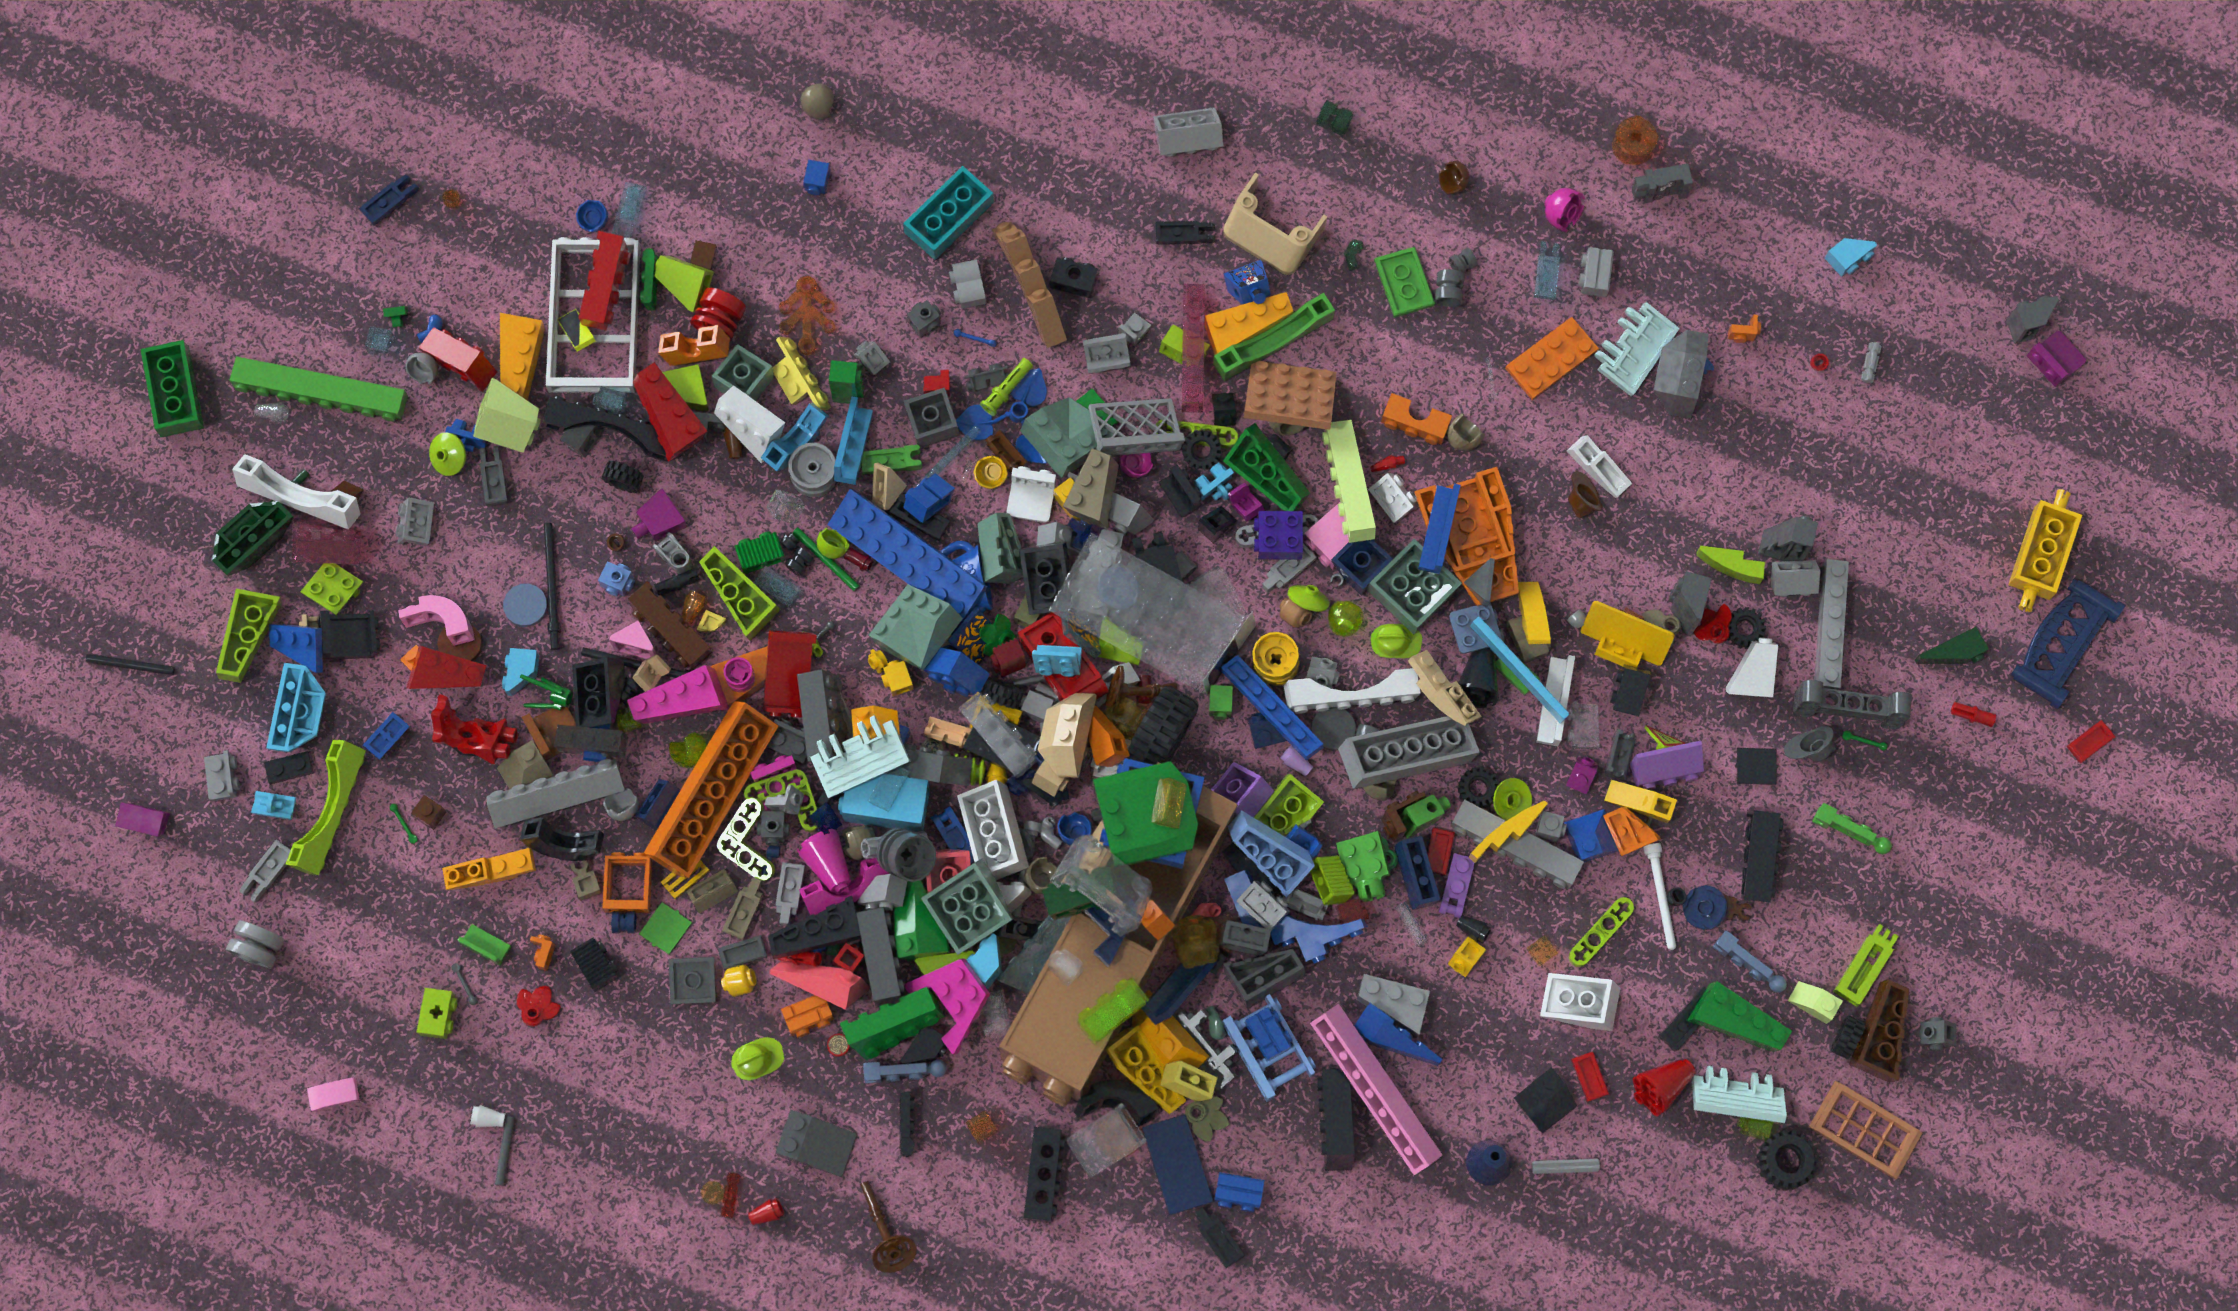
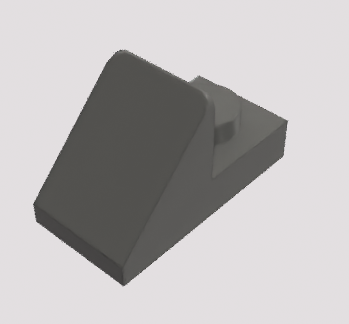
M693 412L707 429V433L703 438L707 444L710 428H713L716 432H725L727 426L715 414Z

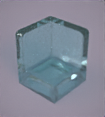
M370 326L365 348L371 355H374V351L387 353L390 342L394 343L395 337L391 330Z

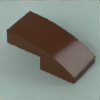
M695 240L690 263L712 271L717 245Z

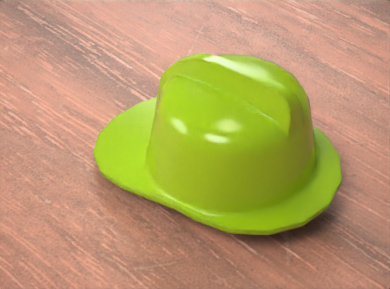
M1384 624L1377 627L1371 634V645L1373 651L1380 657L1411 658L1421 650L1422 635L1419 631L1415 634L1411 633L1403 624Z
M768 1037L747 1043L738 1048L733 1054L732 1068L736 1075L743 1080H754L772 1073L784 1061L782 1045L774 1038Z

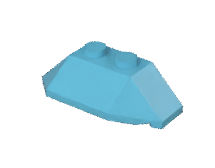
M284 663L266 747L269 750L291 752L318 736L326 692L307 666Z

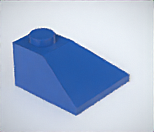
M1605 809L1564 822L1567 824L1565 831L1575 857L1584 861V863L1619 851L1603 817L1606 814Z

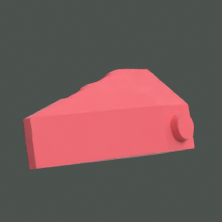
M936 850L934 868L926 876L927 894L971 865L970 851Z
M782 960L770 969L769 973L845 1010L868 992L870 988L861 977L841 968L814 967L805 964L794 965L793 962Z

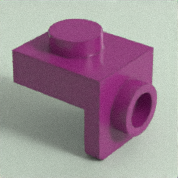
M1246 483L1234 488L1228 494L1232 507L1246 522L1258 515L1259 511H1264L1263 505L1252 495Z
M1578 757L1566 786L1587 794L1598 769L1595 761L1588 757Z

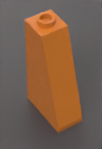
M768 646L737 656L749 661L755 674L754 685L746 692L739 693L729 688L724 677V667L729 660L710 666L717 673L729 708L733 701L742 702L765 686Z

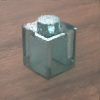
M602 386L599 393L596 392L593 398L595 409H606L613 415L623 414L628 402L626 393Z

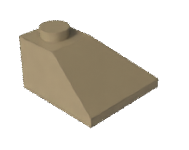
M533 740L514 750L508 759H505L497 767L509 789L518 784L527 785L533 783L539 778L547 779L554 777Z

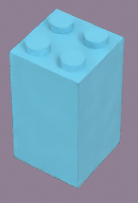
M882 774L844 791V797L839 799L838 810H840V815H842L844 822L892 829L900 827L917 832L924 831L930 787L928 780Z

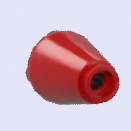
M1684 1059L1639 1073L1633 1078L1636 1091L1634 1093L1635 1100L1641 1105L1644 1104L1654 1116L1658 1117L1670 1107L1695 1074L1694 1066L1690 1061Z

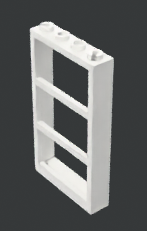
M566 237L552 240L546 387L548 392L635 393L633 381L636 377L641 251L638 240L624 238L628 252L633 254L632 290H618L620 293L619 298H632L630 335H593L596 341L594 343H630L629 378L556 377L557 343H571L567 335H558L559 298H583L585 291L560 290L561 253H593L594 249H599L600 242L599 240H592L586 237L580 238V240H571Z

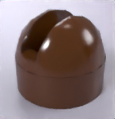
M616 533L611 534L607 539L608 548L615 552L623 550L626 545L624 537ZM614 539L619 541L620 547L615 543Z

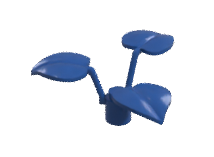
M1041 369L1030 370L1013 389L1011 396L1020 402H1015L1009 412H1005L1002 416L991 420L992 416L980 405H972L956 419L958 429L971 439L984 440L993 434L992 424H996L1006 417H1009L1015 423L1021 422L1023 425L1028 413L1027 405L1030 407L1038 406L1045 400L1047 395V388ZM1024 435L1017 438L1015 447L1028 462L1047 463Z

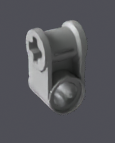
M670 532L667 533V537L659 544L652 546L657 554L676 573L681 574L691 570L692 562L688 553ZM679 559H686L684 564L676 565Z

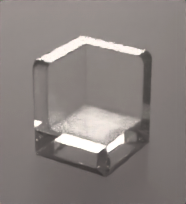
M777 489L767 505V509L774 519L793 524L798 521L805 507L798 495Z

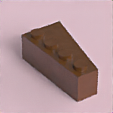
M646 581L628 598L634 611L631 614L639 623L644 621L649 626L646 629L654 638L659 636L664 641L662 645L669 653L674 651L679 656L677 661L684 668L689 666L694 670L712 653L710 647L690 626H685L686 622L677 612L670 611L671 607L661 595L655 596L652 589L653 586Z
M1891 980L1879 983L1865 1020L1864 1032L1853 1052L1849 1065L1889 1083L1899 1081L1900 1073L1898 1071L1902 1058L1901 1045L1905 1032L1903 1027L1904 1018H1906L1909 988Z

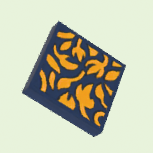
M975 607L948 639V642L956 651L962 652L979 665L986 657L983 654V650L987 644L980 638L979 631L982 626L992 623L980 609Z

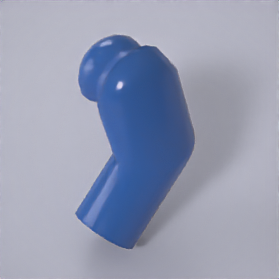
M438 315L430 316L427 330L417 334L420 343L424 341L433 327L441 331L443 321Z

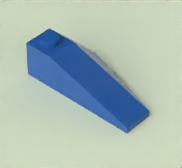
M1371 1003L1368 1004L1354 1025L1363 1040L1369 1045L1436 1066L1442 1061V1058L1422 1042H1413V1037L1406 1029L1396 1028L1393 1023L1394 1020Z

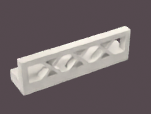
M1571 655L1566 660L1555 657L1550 658L1545 687L1565 709H1567L1575 656ZM1543 705L1536 742L1558 746L1562 739L1564 721L1560 724Z

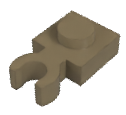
M587 860L583 861L584 866L581 869H577L574 863L571 864V869L577 876L572 878L580 901L602 893L594 871L589 872L590 867Z

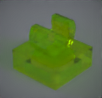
M630 707L617 711L615 719L621 734L642 727L640 722L634 720Z

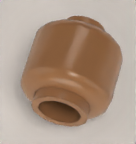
M1285 598L1279 606L1281 609L1280 618L1293 628L1306 626L1312 618L1310 610L1298 606L1290 598Z

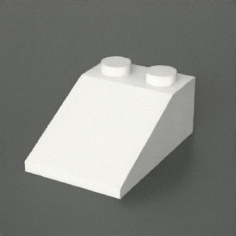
M1549 973L1540 1016L1586 1028L1612 1031L1620 987L1613 980Z

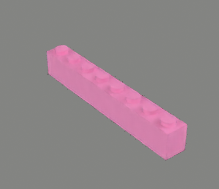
M1337 1004L1312 1021L1310 1024L1414 1175L1440 1158L1442 1153L1341 1006Z

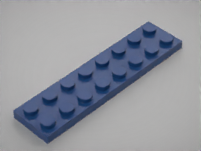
M849 489L827 524L909 585L949 603L963 618L960 621L961 623L971 613L988 587L854 489Z

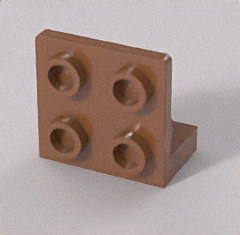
M562 707L561 711L549 709L532 718L530 713L522 717L545 761L584 741L581 731L576 730V722L568 707Z

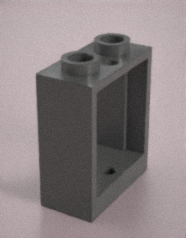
M1226 920L1220 926L1216 947L1261 956L1267 952L1271 930Z

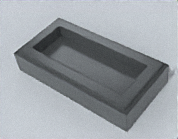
M761 935L718 948L724 971L767 958Z

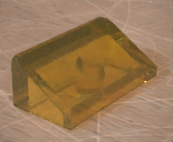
M1172 778L1159 780L1151 819L1152 823L1176 829L1179 828L1186 784Z

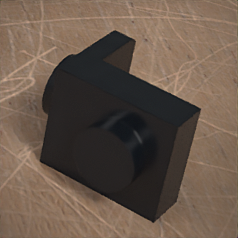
M1233 392L1212 394L1214 425L1235 426L1236 408Z

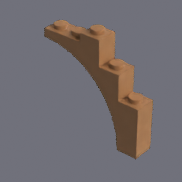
M1011 221L998 224L997 227L992 229L993 235L1016 275L1042 342L1047 348L1067 341L1053 296L1046 288L1040 267L1032 256L1026 235L1020 228L1017 229Z

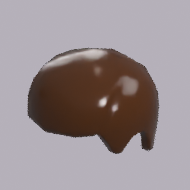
M1460 161L1445 163L1446 168L1439 172V183L1442 190L1446 194L1462 192L1468 186L1470 179L1467 167Z

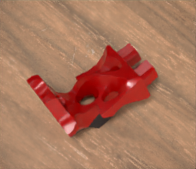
M439 694L436 708L431 712L434 730L432 742L450 746L460 755L479 756L485 761L495 764L497 758L508 759L510 755V744L505 743H516L518 739L517 729L508 727L505 718L498 722H489L476 717L473 721H461L456 716V711L451 709L448 697ZM469 732L472 735L469 738H465L462 734Z

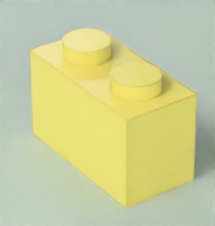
M1177 1061L1166 1064L1160 1085L1189 1099L1200 1102L1212 1099L1217 1077L1185 1062Z

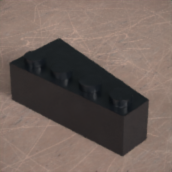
M1747 809L1746 817H1751V822L1748 823L1745 830L1746 840L1749 841V845H1746L1743 858L1744 863H1747V868L1744 867L1742 871L1741 899L1771 903V898H1774L1776 894V885H1773V879L1778 874L1779 866L1775 862L1776 853L1779 854L1781 849V840H1778L1779 831L1783 830L1784 820L1780 818L1781 813Z
M1322 1069L1321 1077H1317V1091H1321L1322 1098L1318 1099V1110L1322 1112L1319 1128L1320 1134H1323L1321 1155H1324L1325 1171L1352 1170L1355 1152L1350 1081L1342 1069Z

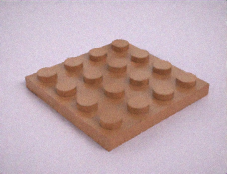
M1257 361L1251 364L1244 418L1330 430L1337 372Z

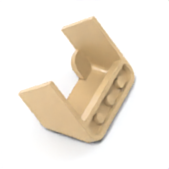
M1255 172L1232 208L1224 225V236L1279 272L1286 275L1293 274L1325 230L1327 216L1323 215L1313 231L1304 226H1297L1287 235L1253 214L1258 205L1257 198L1253 195L1258 186L1259 174Z

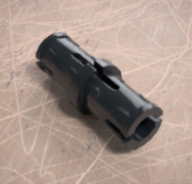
M692 568L679 575L673 574L671 578L655 583L654 586L658 596H662L676 589L680 591L682 590L681 587L700 580L695 568Z

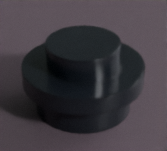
M783 533V537L780 540L791 552L800 547L798 545L800 540L794 533Z

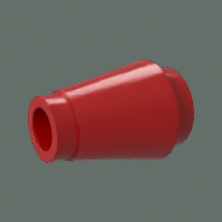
M770 1198L749 1212L748 1216L752 1225L780 1220V1217L784 1215V1210L778 1198L774 1200Z

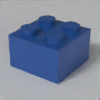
M940 648L924 669L929 674V679L944 685V690L951 694L957 692L965 697H968V695L978 697L990 673L962 652Z

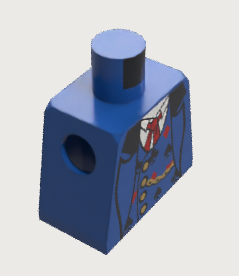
M1261 260L1223 274L1228 293L1242 305L1253 301L1256 304H1261L1265 301L1266 297L1271 295L1268 279Z

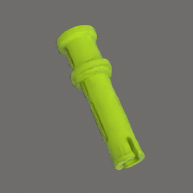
M1022 358L1001 385L992 389L990 396L985 401H982L980 406L988 414L995 416L998 408L1008 401V395L1033 368V364L1026 358Z

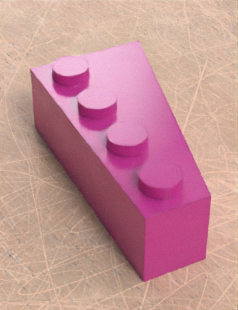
M707 665L627 700L634 720L642 724L729 709L717 673L714 668Z

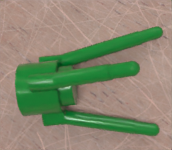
M523 674L520 675L521 679L551 691L550 700L554 703H524L523 706L525 708H546L561 711L562 707L567 708L573 698V691L561 687L544 677L541 678L542 682Z

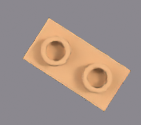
M929 717L924 735L927 736V739L933 738L945 741L962 748L971 732V728Z

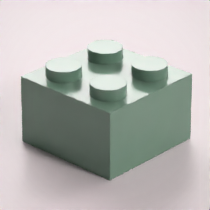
M738 344L711 376L714 388L725 394L732 386H735L755 401L775 378L770 364Z

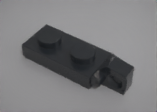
M1203 1207L1194 1213L1200 1221V1224L1197 1225L1200 1234L1225 1269L1245 1256L1219 1218H1216L1214 1214L1209 1217Z

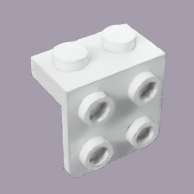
M1023 466L1013 468L1007 513H1010L1012 518L1047 523L1051 514L1056 474H1052L1048 470L1031 471L1030 468Z

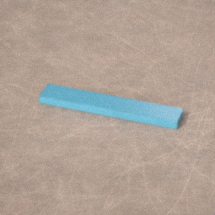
M1477 617L1470 627L1561 724L1569 716V712L1481 617Z

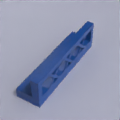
M1454 483L1453 488L1437 485L1419 562V570L1440 574L1461 486Z

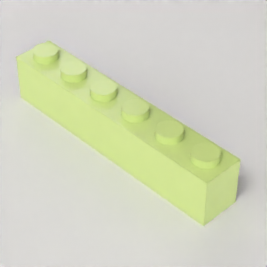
M1352 420L1331 422L1330 430L1326 429L1325 432H1322L1323 444L1328 445V450H1326L1327 462L1332 463V468H1330L1331 480L1336 481V486H1334L1335 498L1340 499L1338 512L1339 516L1344 518V522H1342L1343 534L1348 536L1349 543L1375 539L1376 526Z

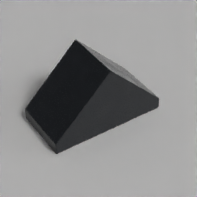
M1220 506L1200 518L1198 530L1214 544L1237 520Z

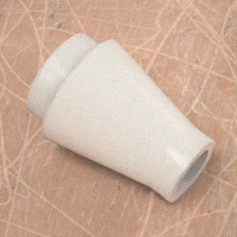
M482 1105L479 1107L474 1106L470 1124L476 1125V1127H503L505 1113L497 1112Z

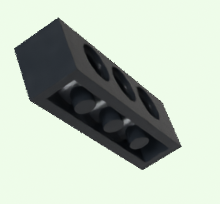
M1034 1126L1023 1220L1051 1223V1218H1056L1057 1204H1053L1054 1195H1059L1060 1181H1056L1057 1172L1062 1171L1063 1159L1059 1158V1149L1064 1150L1065 1136H1061V1129ZM1044 1147H1051L1054 1150V1154L1050 1158H1044L1041 1155V1150ZM1041 1170H1049L1051 1178L1047 1181L1040 1180L1038 1174ZM1040 1192H1044L1049 1196L1048 1201L1044 1204L1038 1203L1035 1199L1036 1195Z

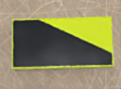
M576 309L557 319L577 352L596 342L588 327L581 325L579 313Z

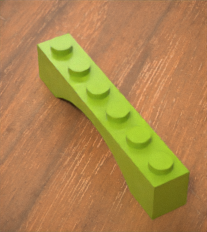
M345 740L332 741L325 759L329 784L324 809L312 829L301 839L293 843L285 865L306 874L319 875L324 867L327 852L332 846L335 831L340 825L343 810L348 804L351 789L356 783L357 773L364 762L366 750Z

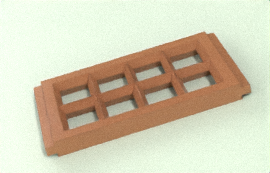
M1837 1081L1833 1082L1809 1125V1128L1895 1180H1897L1922 1135V1132ZM1842 1094L1855 1102L1847 1116L1834 1109ZM1859 1105L1872 1112L1865 1126L1852 1120ZM1831 1113L1844 1119L1837 1134L1824 1127ZM1877 1115L1889 1122L1882 1137L1869 1130ZM1849 1123L1862 1130L1854 1145L1841 1138ZM1894 1126L1907 1133L1900 1147L1886 1140ZM1866 1134L1879 1140L1872 1155L1859 1148ZM1884 1144L1897 1151L1889 1166L1876 1159Z

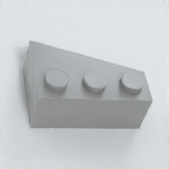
M1364 974L1357 1000L1365 1006H1368L1369 1003L1373 1004L1394 1020L1393 1023L1406 1029L1412 1036L1418 1038L1430 991Z

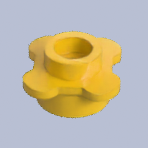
M872 649L870 650L871 654L868 655V663L872 669H876L878 673H881V668L887 666V659L882 651Z

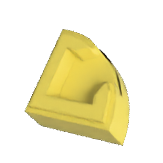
M706 610L697 627V631L703 633L716 631L724 625L726 618Z

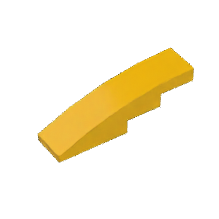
M1518 582L1519 609L1522 615V627L1528 644H1551L1548 619L1539 583Z
M1542 801L1505 821L1471 852L1469 859L1476 863L1489 847L1497 852L1510 836L1518 841L1548 803Z

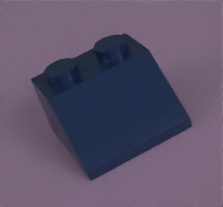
M1373 539L1348 542L1331 559L1344 580L1361 596L1367 591L1369 583L1393 560Z

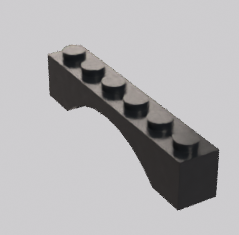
M559 396L549 397L541 427L561 433L582 426L609 428L631 439L646 456L668 462L665 456L666 452L658 440L654 426L650 422L631 420L629 416L624 414L613 415L608 410L596 408V410L588 408L586 404L581 402L570 403L565 398Z

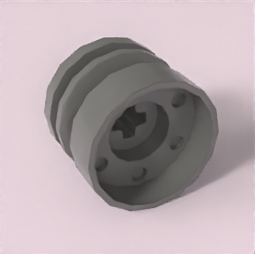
M900 827L886 832L880 839L876 850L877 861L882 869L911 882L920 881L928 876L934 868L936 861V849L929 839Z

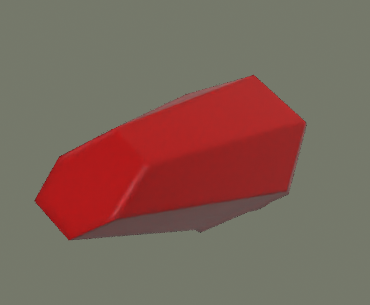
M1390 455L1370 467L1371 472L1396 468L1397 465L1405 464L1404 456L1395 457Z

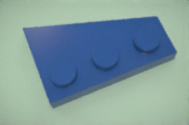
M277 623L269 624L270 647L301 665L307 666L308 669L315 673L323 672L322 628Z

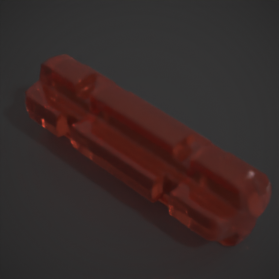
M737 1173L727 1174L726 1182L728 1185L725 1186L724 1207L721 1209V1216L724 1218H733L734 1215L733 1206L736 1204L737 1184L740 1181V1175Z

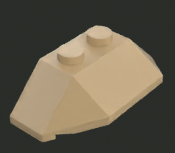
M1074 693L1046 710L1038 751L1058 777L1079 778L1096 694Z

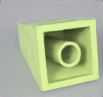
M492 378L479 407L473 437L524 453L526 446H531L534 438L533 430L537 431L541 421L540 418H537L539 408L498 380Z

